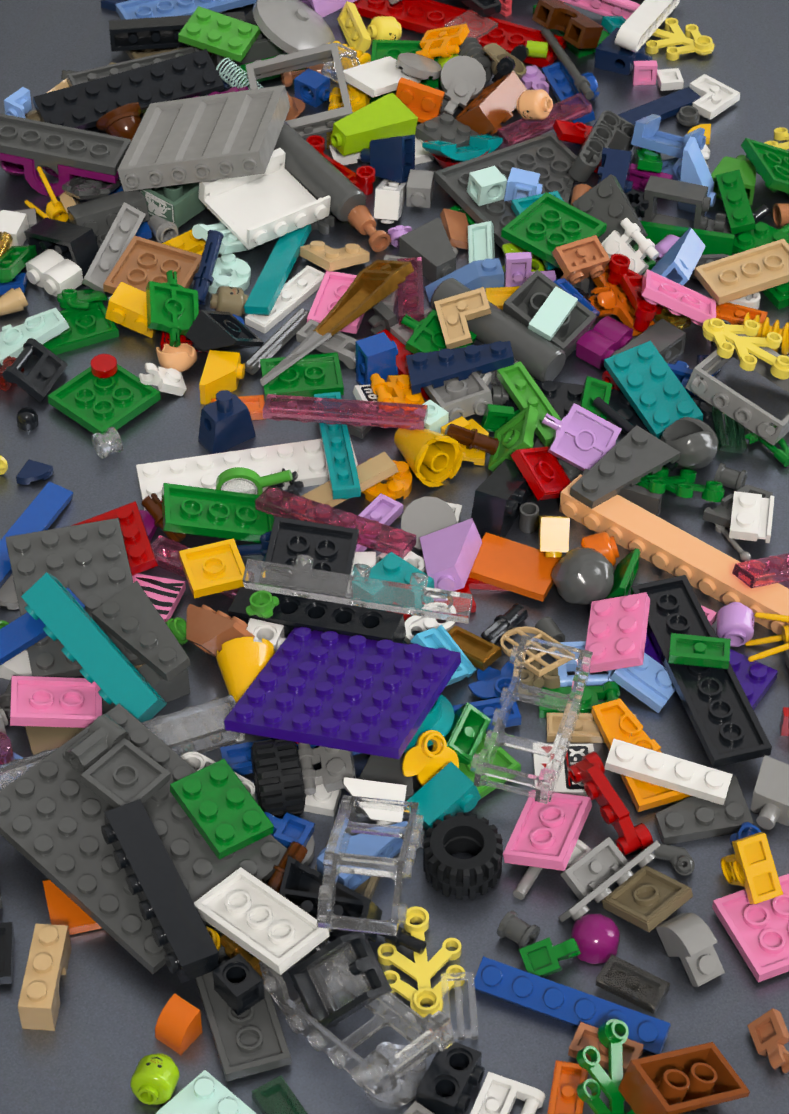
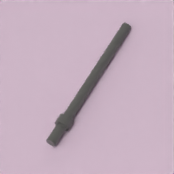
M544 27L541 30V34L574 80V86L580 93H583L586 99H592L594 92L590 88L589 81L580 74L550 29Z

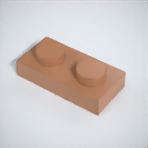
M580 1022L570 1044L568 1056L577 1059L578 1051L586 1046H593L600 1053L599 1064L603 1069L609 1070L608 1048L602 1045L598 1038L599 1028ZM627 1039L622 1044L623 1076L630 1061L641 1058L644 1048L643 1044ZM586 1053V1058L591 1062L590 1056Z

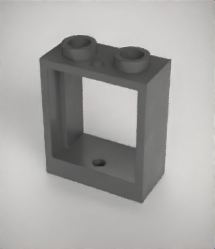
M650 175L644 190V200L649 201V209L645 210V217L642 218V221L706 230L709 217H705V212H708L711 197H707L708 187ZM658 198L696 205L694 221L657 214Z

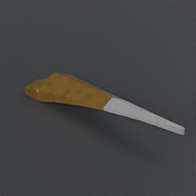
M376 260L360 271L347 291L320 324L297 348L260 379L262 387L399 288L398 284L404 282L406 277L414 272L412 263Z

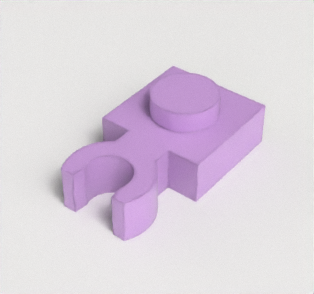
M536 65L527 66L525 75L520 79L524 86L532 90L543 89L549 94V84L545 82L546 77Z

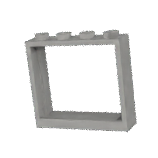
M337 42L246 64L250 89L252 90L258 89L257 79L334 61L344 107L285 121L303 138L331 132L333 130V123L353 113Z
M736 334L738 336L750 337L745 334ZM759 347L775 357L780 356L779 353L769 347ZM716 349L693 369L686 389L774 446L789 432V414L780 421L711 376L731 359L720 357ZM734 349V352H733V355H732L731 358L734 357V358H736L737 360H739V357H738V355H737V353H736V350ZM756 357L757 363L754 371L789 393V378L783 380L774 377L770 373L772 365Z

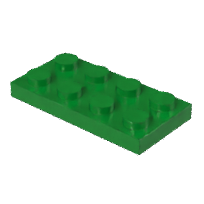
M163 483L161 490L163 531L225 539L234 538V540L261 543L260 537L262 534L272 531L274 513L273 501L270 496Z

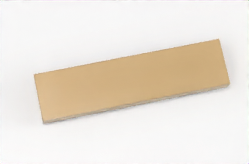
M385 451L356 466L361 492L399 472L396 464ZM330 481L294 499L289 504L300 520L308 521L348 499H333Z

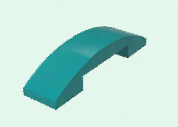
M481 134L470 136L469 146L456 147L457 144L435 140L423 142L422 147L436 156L467 161L479 157L486 152H493L503 143V138Z

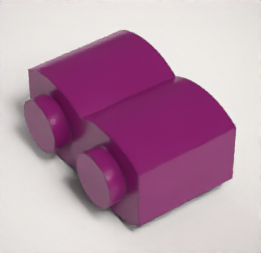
M606 316L577 341L576 357L602 370L605 368L604 359L611 357L616 350H620L633 339V329Z

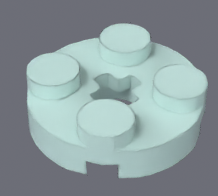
M233 253L221 255V257L217 258L212 275L214 281L209 286L208 292L216 294L220 286L239 287L245 291L250 285V266L245 261L236 258Z

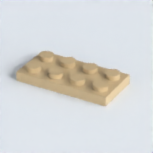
M781 239L695 267L694 275L716 303L721 305L788 283L789 244L785 239Z

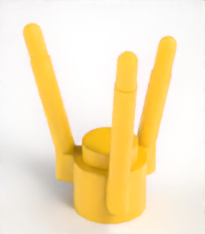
M38 166L37 171L51 201L46 205V213L28 200H25L24 203L30 209L35 208L36 213L43 219L50 218L67 222L69 219L68 213L61 200H57L42 168Z
M756 612L754 614L756 618L787 622V625L782 626V635L750 640L745 643V646L784 641L786 644L748 657L749 662L789 650V616Z

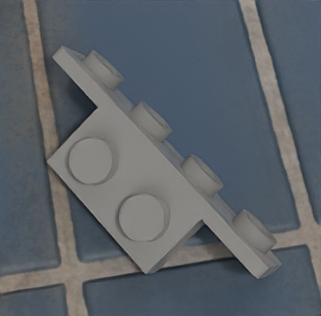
M608 837L560 874L579 899L577 903L558 917L560 921L563 922L569 917L576 921L590 910L586 904L593 899L598 903L612 892L609 888L611 884L616 881L618 885H621L634 875L631 869L638 864L642 868L656 857L653 851L660 846V843L656 840L628 861L611 838Z

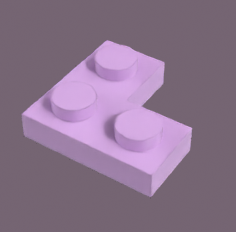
M531 252L505 253L504 287L521 286L535 272H531ZM555 270L540 271L553 282L556 280Z

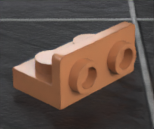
M596 235L555 247L552 252L564 273L561 279L565 278L572 285L588 277H599L605 272L604 268L611 260Z

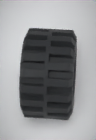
M281 739L253 742L251 759L260 808L263 812H268L275 817H282L286 813L292 815L303 813L305 791L296 743Z
M457 813V816L454 817L449 814L444 816V821H435L433 828L427 830L423 844V870L427 881L432 882V887L436 891L442 889L443 895L447 897L451 894L456 895L455 899H462V896H468L469 899L476 898L477 893L484 895L488 892V887L494 888L497 884V879H500L503 857L502 836L497 834V827L494 824L489 825V820L486 818L478 819L477 815L472 813L469 816ZM464 852L472 854L474 857L459 859L451 855Z

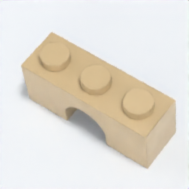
M35 923L18 1002L22 1029L55 1031L61 1004L59 996L60 976L67 974L72 949L68 925Z

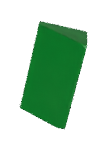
M635 548L617 564L613 574L614 584L606 599L627 596L639 570L640 549Z
M468 702L457 710L453 727L444 737L447 747L456 752L460 763L466 765L471 763L491 721L488 716Z

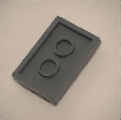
M612 174L572 203L574 207L607 224L606 232L598 238L600 243L614 230L623 235L625 229L620 223L625 218H628L632 223H636L644 237L648 236L617 178ZM632 240L629 244L633 247L637 243Z

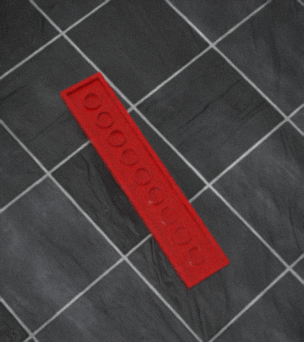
M357 0L353 2L360 16L371 19L378 16H392L400 23L401 28L413 30L417 33L425 34L427 30L467 24L469 29L467 37L476 38L482 47L490 43H496L510 54L517 45L522 44L526 47L528 40L547 42L540 30L490 16L482 17L478 13L433 0H401L395 4H391L389 0ZM554 35L562 48L565 49L567 41L563 39L564 37ZM548 44L547 58L527 57L523 62L543 68L553 64L558 57Z

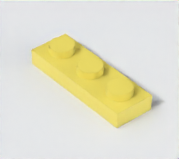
M346 1L337 19L349 47L352 46L356 50H361L364 54L369 50L372 40L355 4Z

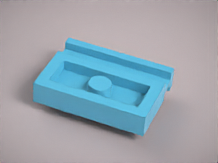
M442 625L437 629L431 628L417 633L411 639L412 644H419L422 647L446 648L450 651L461 652V663L446 686L459 682L465 677H471L477 670Z

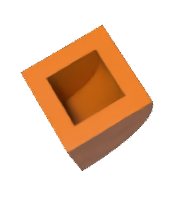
M174 993L159 1015L155 1027V1038L182 1055L203 1033L201 1013L198 1008Z

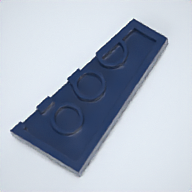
M497 341L491 344L469 345L462 348L406 355L412 395L421 393V388L432 385L433 388L444 386V381L453 378H457L459 381L468 379L476 371L484 374L514 365V355L510 341Z

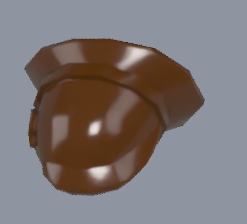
M139 102L120 106L100 117L96 123L98 131H105L108 135L127 138L132 141L141 123Z

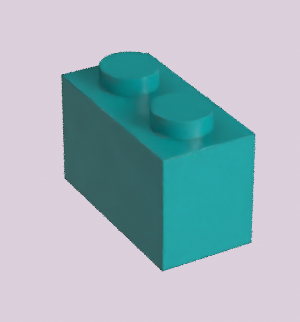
M450 762L405 803L411 815L428 830L433 828L435 821H444V816L450 814L454 817L457 816V813L464 814L470 812L475 808L481 796L476 785L458 767Z

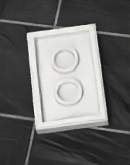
M390 56L343 70L347 83L372 98L396 91L401 77L417 83L421 82V79L405 74L402 71V67L397 68V60Z

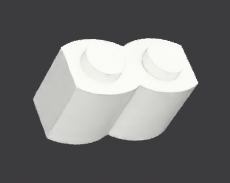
M47 249L25 263L28 280L32 284L43 287L48 294L55 297L62 293L64 289H76L83 284L81 283L83 280L82 269L76 263L69 259H64L58 252L52 249Z

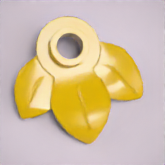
M428 730L418 737L416 746L406 752L402 762V772L405 777L417 775V779L423 787L450 762L459 768V759L456 752L447 747L446 740L441 733L435 730ZM429 740L433 742V749L431 751L427 748Z

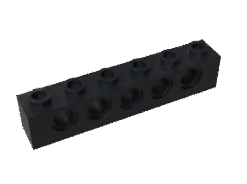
M245 587L239 588L228 609V614L231 618L235 616L248 624L250 618L284 625V638H287L295 627H307L311 631H334L347 636L361 635L366 639L376 641L387 639L396 643H403L406 636L403 614L275 592L270 593L279 599V604L274 607L272 617L250 616L246 613V607L250 606V596L261 590Z

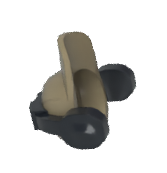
M496 43L487 44L482 48L492 59L491 71L494 77L491 81L495 82L512 71L516 73L519 79L525 75L526 67L522 62L528 57L529 51L524 45H517L511 54Z

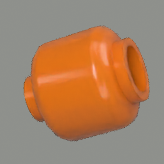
M599 532L581 539V547L593 548L603 554L611 562L612 566L616 564V558H619L620 555L614 536L609 537L607 532Z

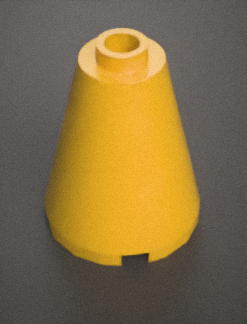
M404 424L396 431L394 443L421 483L429 487H439L444 485L442 482L447 478L452 479L457 474L463 459V452L460 450V444L457 440L448 435L413 424Z
M253 637L235 638L223 643L220 652L217 650L216 660L233 707L275 654L274 646L270 641L262 638V643L254 642Z

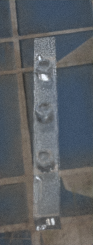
M303 554L297 555L295 566L247 559L243 576V584L246 589L264 590L277 594L469 624L472 594L427 587L429 577L423 573H412L410 584L369 578L371 567L359 563L354 564L352 575L312 569L314 559Z

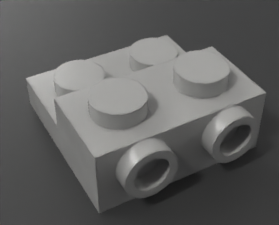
M473 372L468 379L461 381L457 378L444 381V386L433 388L432 385L423 387L434 403L449 412L448 423L461 416L465 418L474 414L484 415L487 405L493 404L491 390L477 372Z

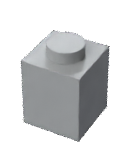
M410 169L406 186V206L430 208L434 193V171Z

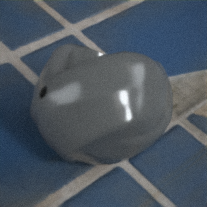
M683 417L676 420L663 431L660 439L681 452L680 460L676 461L678 463L676 468L694 470L704 468L714 460L718 451L719 442L717 435L708 424L696 418Z
M577 547L571 549L559 560L551 574L559 595L566 602L572 604L591 605L592 601L606 599L614 584L611 562L593 548Z

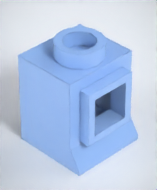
M512 167L507 181L504 201L541 194L543 184H539L540 173Z

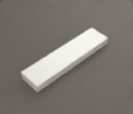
M307 265L284 284L270 315L248 314L245 317V324L266 334L319 289L325 273Z

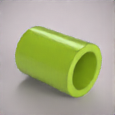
M527 41L528 57L547 58L548 42Z

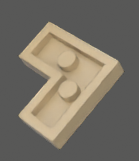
M312 241L309 245L300 247L301 257L329 272L366 263L370 259V252L353 243L346 244L343 248L334 249L325 245L322 241Z
M484 287L434 302L447 349L473 343L467 321L492 314Z

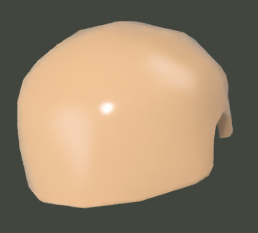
M165 343L162 351H160L159 347H156L157 358L160 366L163 368H173L182 373L190 369L197 361L195 348L187 343H181L178 347H174V345L172 347Z

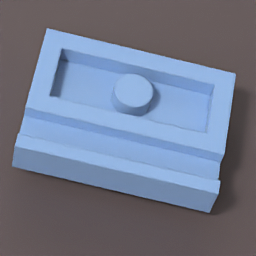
M645 652L643 665L616 669L610 677L611 680L657 713L660 712L676 690L666 668Z

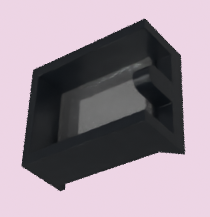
M363 930L339 936L288 970L315 1031L338 1025L339 1022L375 999L392 991Z

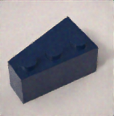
M603 148L602 163L598 169V183L612 174L617 178L624 193L631 191L634 184L633 181H629L632 151Z

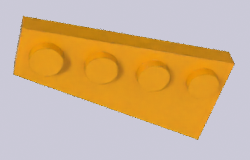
M621 699L592 706L591 714L609 751L613 739H617L662 753L659 744L654 739L651 740L643 731V725ZM621 775L637 812L691 797L681 792Z

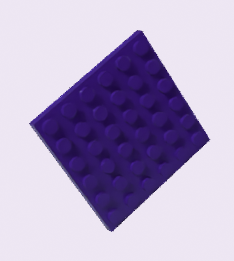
M295 627L224 719L225 730L400 759L460 665L461 652L450 651L446 648L422 647L419 644L396 643L387 639L380 641L370 640L361 635L347 636L334 631H311L307 627Z

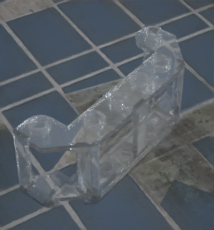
M522 635L519 646L514 645L511 651L509 662L514 664L513 677L509 688L503 687L499 702L502 705L501 709H495L492 726H495L494 730L488 729L484 742V747L487 749L482 748L480 754L475 753L472 759L470 771L475 772V786L480 787L484 785L535 798V801L545 804L552 801L580 715L582 697L589 678L593 652ZM533 649L576 660L577 667L572 681L571 693L562 694L523 684L520 677L526 657V650ZM523 701L564 712L553 745L504 732L514 702ZM500 746L549 758L546 768L541 769L539 776L500 767L492 763ZM488 776L530 786L536 792L491 781L488 779Z
M343 795L324 854V875L318 896L317 927L397 936L399 923L405 924L407 916V904L402 903V890L405 878L411 879L418 848L423 849L425 830H423L424 815H420L419 803ZM358 808L408 812L410 816L407 825L404 827L359 823ZM357 834L403 839L400 854L397 858L346 853L350 837ZM348 873L393 879L395 887L391 919L384 921L335 915L333 907L339 874Z
M319 919L318 921L328 927V931L331 932V927L323 920ZM328 938L315 947V949L318 951L329 944ZM345 951L326 963L330 970V975L325 980L333 996L340 991H345L352 997L357 998L366 991H370L363 974L355 976L350 972L349 964L352 962L346 958ZM262 961L259 962L264 980V988L271 994L287 1018L290 1028L296 1034L301 1033L315 1050H322L327 1054L338 1069L344 1068L350 1073L357 1085L360 1087L365 1086L375 1095L395 1089L397 1087L396 1081L428 1056L444 1051L455 1043L449 1017L441 1011H437L435 1014H428L423 1018L391 992L380 996L365 1007L374 1013L375 1016L341 1041L307 1013L300 997L295 1001L290 999L287 985L280 974ZM388 1026L410 1042L409 1045L389 1060L378 1051H373L367 1056V1062L354 1051L355 1048L379 1030Z

